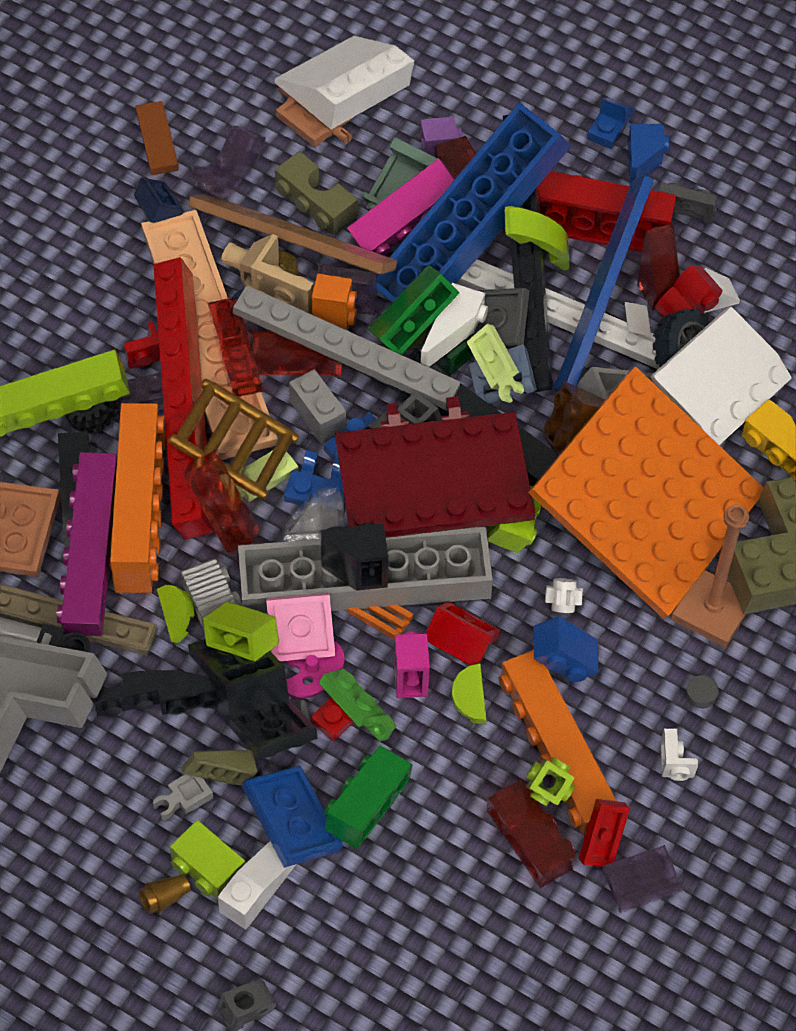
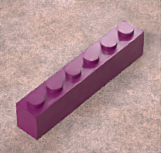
M80 452L79 464L74 463L73 482H76V491L70 492L69 501L70 510H73V518L67 520L66 534L67 538H70V545L64 548L63 564L67 566L66 576H61L60 593L64 595L63 605H58L57 623L62 624L66 634L80 632L85 636H103L111 558L117 454Z

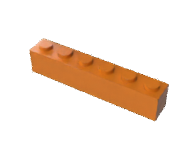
M534 650L502 662L501 675L498 677L499 683L504 693H509L513 699V711L519 720L523 719L527 727L525 731L528 741L532 746L536 745L541 754L539 755L540 763L543 759L551 762L555 757L571 767L568 773L575 777L572 782L575 788L565 802L569 808L567 814L574 828L578 827L584 837L595 800H617L547 667L534 660Z

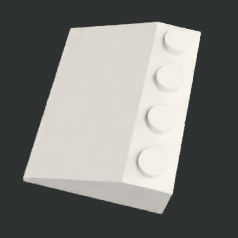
M352 36L275 78V83L327 127L333 129L409 86L414 60L395 45Z
M727 307L650 376L653 383L718 445L727 439L751 414L792 378L777 352L732 307Z

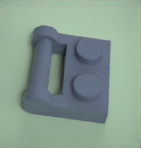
M522 344L508 349L507 351L519 371L513 377L514 380L522 378V381L519 382L523 385L524 392L527 394L537 391L527 348ZM477 361L470 363L469 367L476 395L490 405L502 401L499 397V390L487 393L492 388ZM513 388L510 390L511 397L520 394L514 392Z

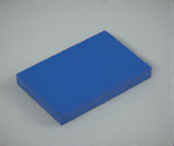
M301 765L244 781L242 788L284 868L336 853L342 849L343 843L341 840L324 830L327 817L324 815L325 810Z

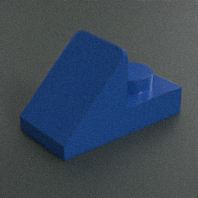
M602 98L600 113L588 130L587 139L612 149L636 108L613 98Z

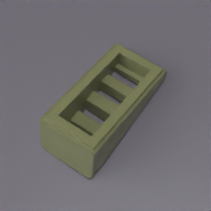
M249 749L195 751L181 767L182 774L242 786L245 780L252 779L257 773L254 757Z

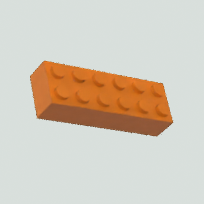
M121 403L110 558L115 593H152L153 581H159L157 554H160L161 539L158 534L159 528L162 527L160 502H163L164 486L161 482L162 476L165 475L163 450H166L167 443L166 432H164L165 418L164 416H159L158 404Z

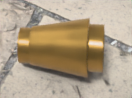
M180 874L145 883L144 888L139 890V898L148 914L154 912L159 914L189 893L191 888L185 875Z

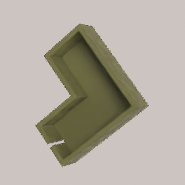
M792 477L767 481L758 500L772 535L736 543L728 577L743 614L796 604V481L794 482Z

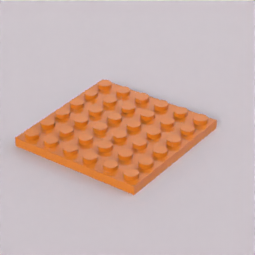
M634 366L528 493L664 619L672 613L722 548L727 530V525L724 522L725 511L730 506L739 504L744 506L749 513L759 500L764 487Z

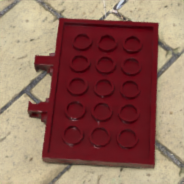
M458 396L447 397L446 409L448 410V416H441V421L409 424L408 420L401 421L398 403L386 404L387 421H381V428L335 433L348 527L359 526L364 523H384L385 536L389 538L535 520V508L533 498L528 493L531 488L515 412L469 417L468 411L461 412Z

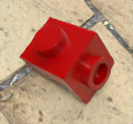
M153 321L147 323L148 337L124 343L125 358L129 369L145 367L150 363L160 361L159 335Z

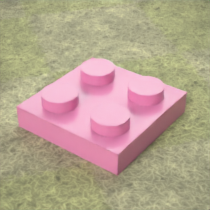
M329 592L266 598L268 614L276 616L279 644L271 652L279 661L306 659L309 655H315L317 658L335 656Z

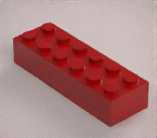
M551 170L538 185L540 214L549 217L561 225L570 239L608 246L630 186L584 178L579 175L558 173ZM650 190L628 250L665 256L676 195Z

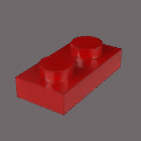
M595 800L578 858L583 865L613 867L630 811V807L625 802Z

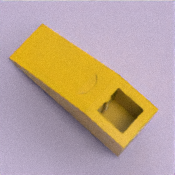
M768 399L745 420L742 437L751 447L760 450L772 464L780 466L796 481V425L788 413Z

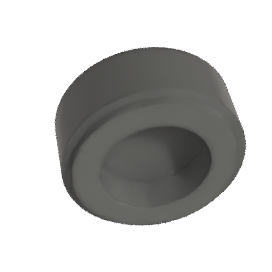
M695 676L688 682L686 698L694 707L708 708L716 702L719 691L718 685L708 676Z

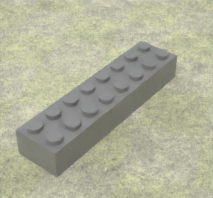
M486 527L386 538L389 556L388 588L360 591L354 590L321 567L320 539L238 545L242 606L268 614L266 598L329 592L331 611L348 610V608L365 609L371 606L387 607L388 605L403 606L491 599L493 578Z

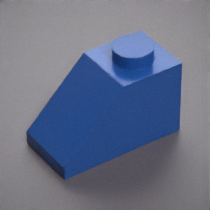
M630 123L628 136L629 185H631L632 180L644 175L647 176L662 164L663 154L669 151V136H664V124Z

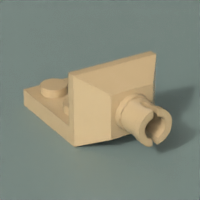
M271 234L254 242L250 249H244L232 242L228 243L222 254V264L232 266L240 271L241 282L244 287L246 285L312 314L313 283L305 277L295 276L279 267L277 235Z

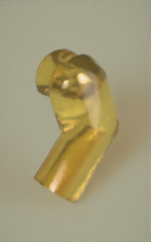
M278 248L279 267L297 276L298 266L295 256Z

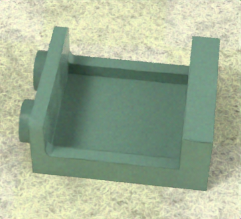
M394 137L389 146L392 150L391 156L370 193L364 192L362 196L368 204L366 207L369 210L373 209L438 158Z

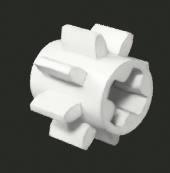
M555 578L553 586L547 585L545 602L552 603V611L573 613L575 612V605H582L583 588H576V580Z

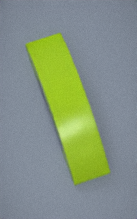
M513 206L505 207V231L508 237L520 244L533 242L549 252L552 264L564 271L569 270L568 235L561 225L549 217L531 210Z

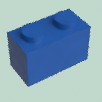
M558 616L534 625V660L564 676L571 682H581L589 676L598 674V639Z

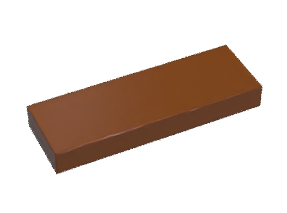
M158 101L135 105L151 175L179 171L163 102Z

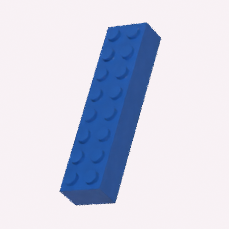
M519 102L390 256V258L397 260L396 269L384 274L376 273L369 283L392 303L428 265L441 273L451 284H456L505 226V207L513 206L520 208L570 149L569 143L560 133Z

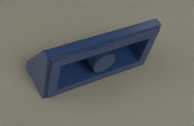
M140 178L134 197L150 222L156 223L183 214V208L166 182Z

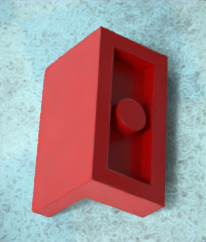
M447 601L437 607L425 634H427L429 643L471 666L481 663L488 646L497 641L502 630Z

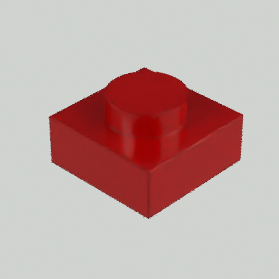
M332 697L310 716V722L333 742L354 723Z

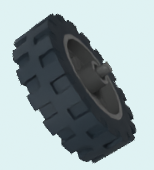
M685 309L664 316L665 319H661L658 322V329H655L653 335L655 337L653 351L656 352L654 357L656 365L659 364L660 367L664 365L710 323L708 321L709 317L706 314H699L700 311L696 309Z

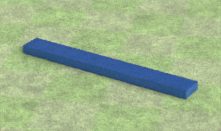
M646 175L631 182L553 388L557 391H560L563 382L574 386L578 384L653 185L654 179Z

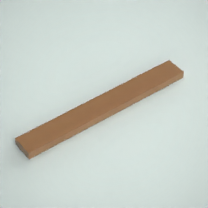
M209 194L190 196L189 206L199 211L267 235H277L281 240L378 274L392 272L396 269L397 260Z

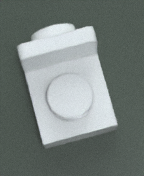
M664 728L660 741L662 777H669L676 781L693 778L698 767V759L683 758V741H678L677 729Z

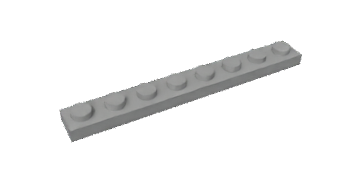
M246 285L233 306V314L411 395L417 392L429 402L444 410H447L446 398L455 397L459 390L461 382L250 286Z

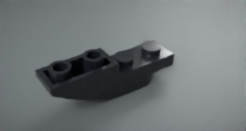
M146 670L122 673L123 685L101 689L97 698H94L97 717L103 715L112 717L120 714L122 711L132 709L146 710L156 704H160L162 715L169 713L178 715L186 712L188 709L198 707L212 708L218 705L215 683L211 678L175 670Z

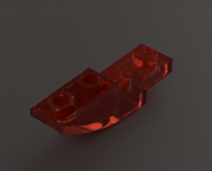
M234 297L209 302L208 309L228 387L230 386L233 394L240 397L263 392L250 348L244 320L242 317L233 314V306L237 302V298Z

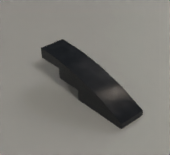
M88 431L58 433L65 547L70 545V538H67L66 534L67 520L73 518V510H70L69 504L70 492L76 491V482H73L74 463L79 464L80 452L90 453Z

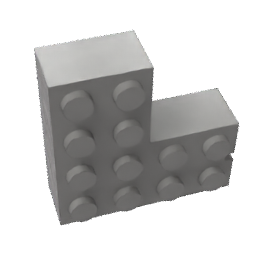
M0 636V772L27 717L78 728L83 727L94 704L90 698H97L108 675L94 653Z

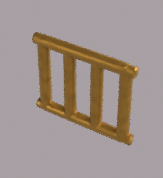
M205 378L201 386L203 391L177 435L173 434L170 436L168 443L252 495L264 500L268 493L266 487L290 444H294L299 439V434L217 383ZM215 396L229 406L204 450L187 440L211 399ZM241 412L255 422L230 466L215 458L214 455L238 413ZM267 428L279 435L280 439L256 482L241 474L240 471L263 430Z

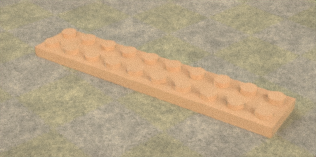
M197 210L185 212L182 215L156 223L150 221L141 223L153 264L181 257L193 274L202 382L207 378L269 415ZM213 396L204 411L211 434L215 431L229 406ZM241 412L238 413L217 450L220 460L235 457L254 424V420ZM265 428L252 452L276 446L278 443L277 435Z

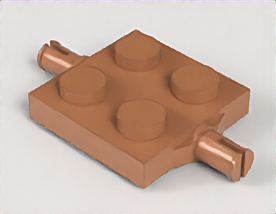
M281 87L278 88V91L288 99L276 109V117L314 148L332 135L338 137L344 144H347L352 139V134L342 127L351 119L330 129Z

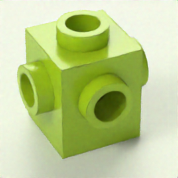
M555 757L551 762L543 759L541 763L535 761L526 775V779L530 780L527 787L533 790L530 797L546 807L550 801L557 806L561 800L566 802L575 788V785L572 784L575 777L568 773L571 767ZM546 775L554 777L555 783L553 786H544L543 779Z

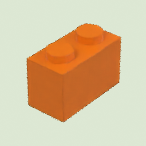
M317 273L312 293V315L347 331L349 325L354 326L357 309L355 308L357 292L352 291V279Z

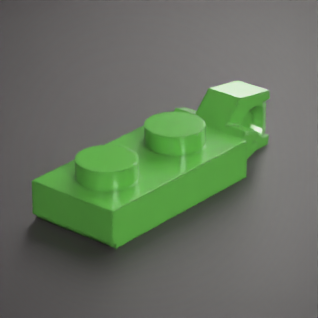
M343 668L323 675L319 681L322 688L358 727L366 726L379 742L389 739L397 727L396 724L377 705L375 699L367 694L356 682L352 674Z

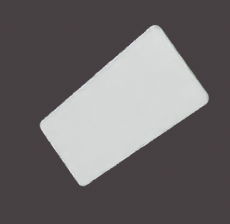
M625 302L628 331L651 336L647 306Z

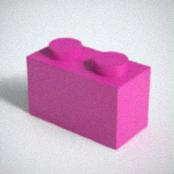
M406 632L402 635H395L394 672L396 698L428 697L430 666L427 634Z

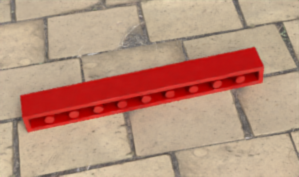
M179 257L155 263L153 267L172 525L185 539L214 533L209 468L168 443L170 436L173 434L177 435L202 392L193 274L183 259ZM204 413L187 440L204 450L207 444Z

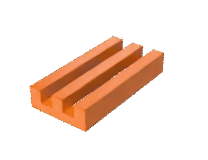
M388 605L383 608L404 620L399 619L379 606L366 608L398 627L394 629L360 608L344 610L395 640V635L403 633L413 619V613L399 605Z

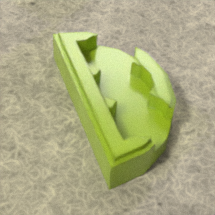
M164 585L157 589L171 642L179 644L188 634L186 629L189 625L190 617L194 618L193 601L189 593L179 587Z
M479 663L468 666L459 672L453 682L451 699L455 710L470 719V722L486 725L481 666Z

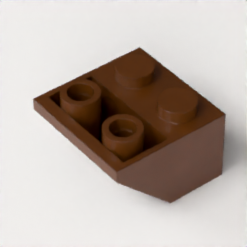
M563 382L560 391L556 393L551 418L547 419L544 427L545 438L559 454L605 400L567 382Z

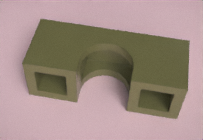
M299 151L275 169V187L282 196H287L292 200L301 212H306L320 228L326 229L334 236L358 217V199L339 183L326 191L314 189L319 185V167Z

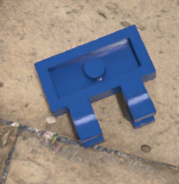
M306 450L301 472L294 470L291 472L284 494V502L343 515L345 502L338 457H335L331 478L327 479L315 476L319 461H317L318 453Z

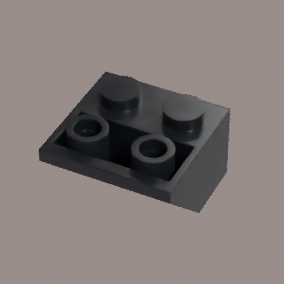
M364 523L359 526L344 528L333 526L320 530L322 568L356 591L388 588L389 556L384 523Z

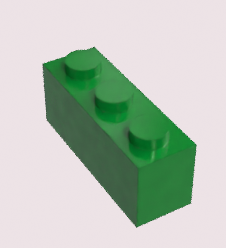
M428 265L368 330L389 350L402 355L460 292L441 273Z
M381 745L373 755L368 753L360 764L358 774L355 777L351 775L346 780L340 797L338 799L333 798L328 803L324 811V815L327 816L324 830L358 850L409 783L413 764Z

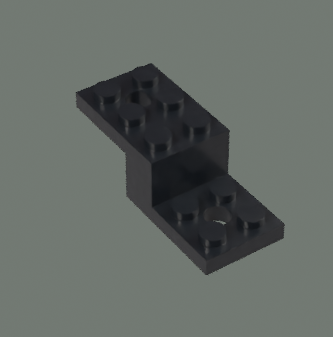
M206 639L188 644L190 656L215 683L219 716L258 759L272 757L278 752L293 747H300L307 742L318 739L316 727L289 700L285 666L271 651L257 661H252L206 645Z

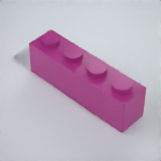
M438 158L347 227V229L361 248L386 256L391 251V246L399 240L400 242L405 240L456 178L446 164Z

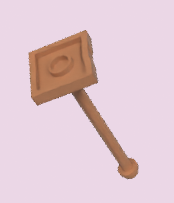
M739 504L732 505L725 511L724 522L727 525V530L715 575L704 570L679 602L671 617L672 621L727 648L746 616L741 610L731 583L727 581L740 529L744 528L749 521V514L746 508Z

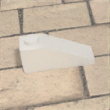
M452 283L460 293L435 319L421 350L422 365L430 367L471 336L479 322L484 323L488 312V306H485V293Z
M271 842L267 843L237 871L218 896L219 912L247 930L296 864L284 868Z

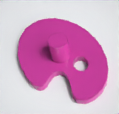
M334 642L335 656L317 658L315 655H309L306 659L287 661L289 666L300 670L297 675L286 679L288 695L290 697L298 699L310 698L325 691L319 682L323 675L343 669L344 652L337 642ZM304 679H313V682L311 684H303Z

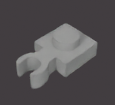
M185 774L168 784L171 794L155 798L153 800V808L157 809L161 805L169 807L166 811L160 813L162 821L170 819L180 807L185 814L195 810L213 799V792L203 778Z

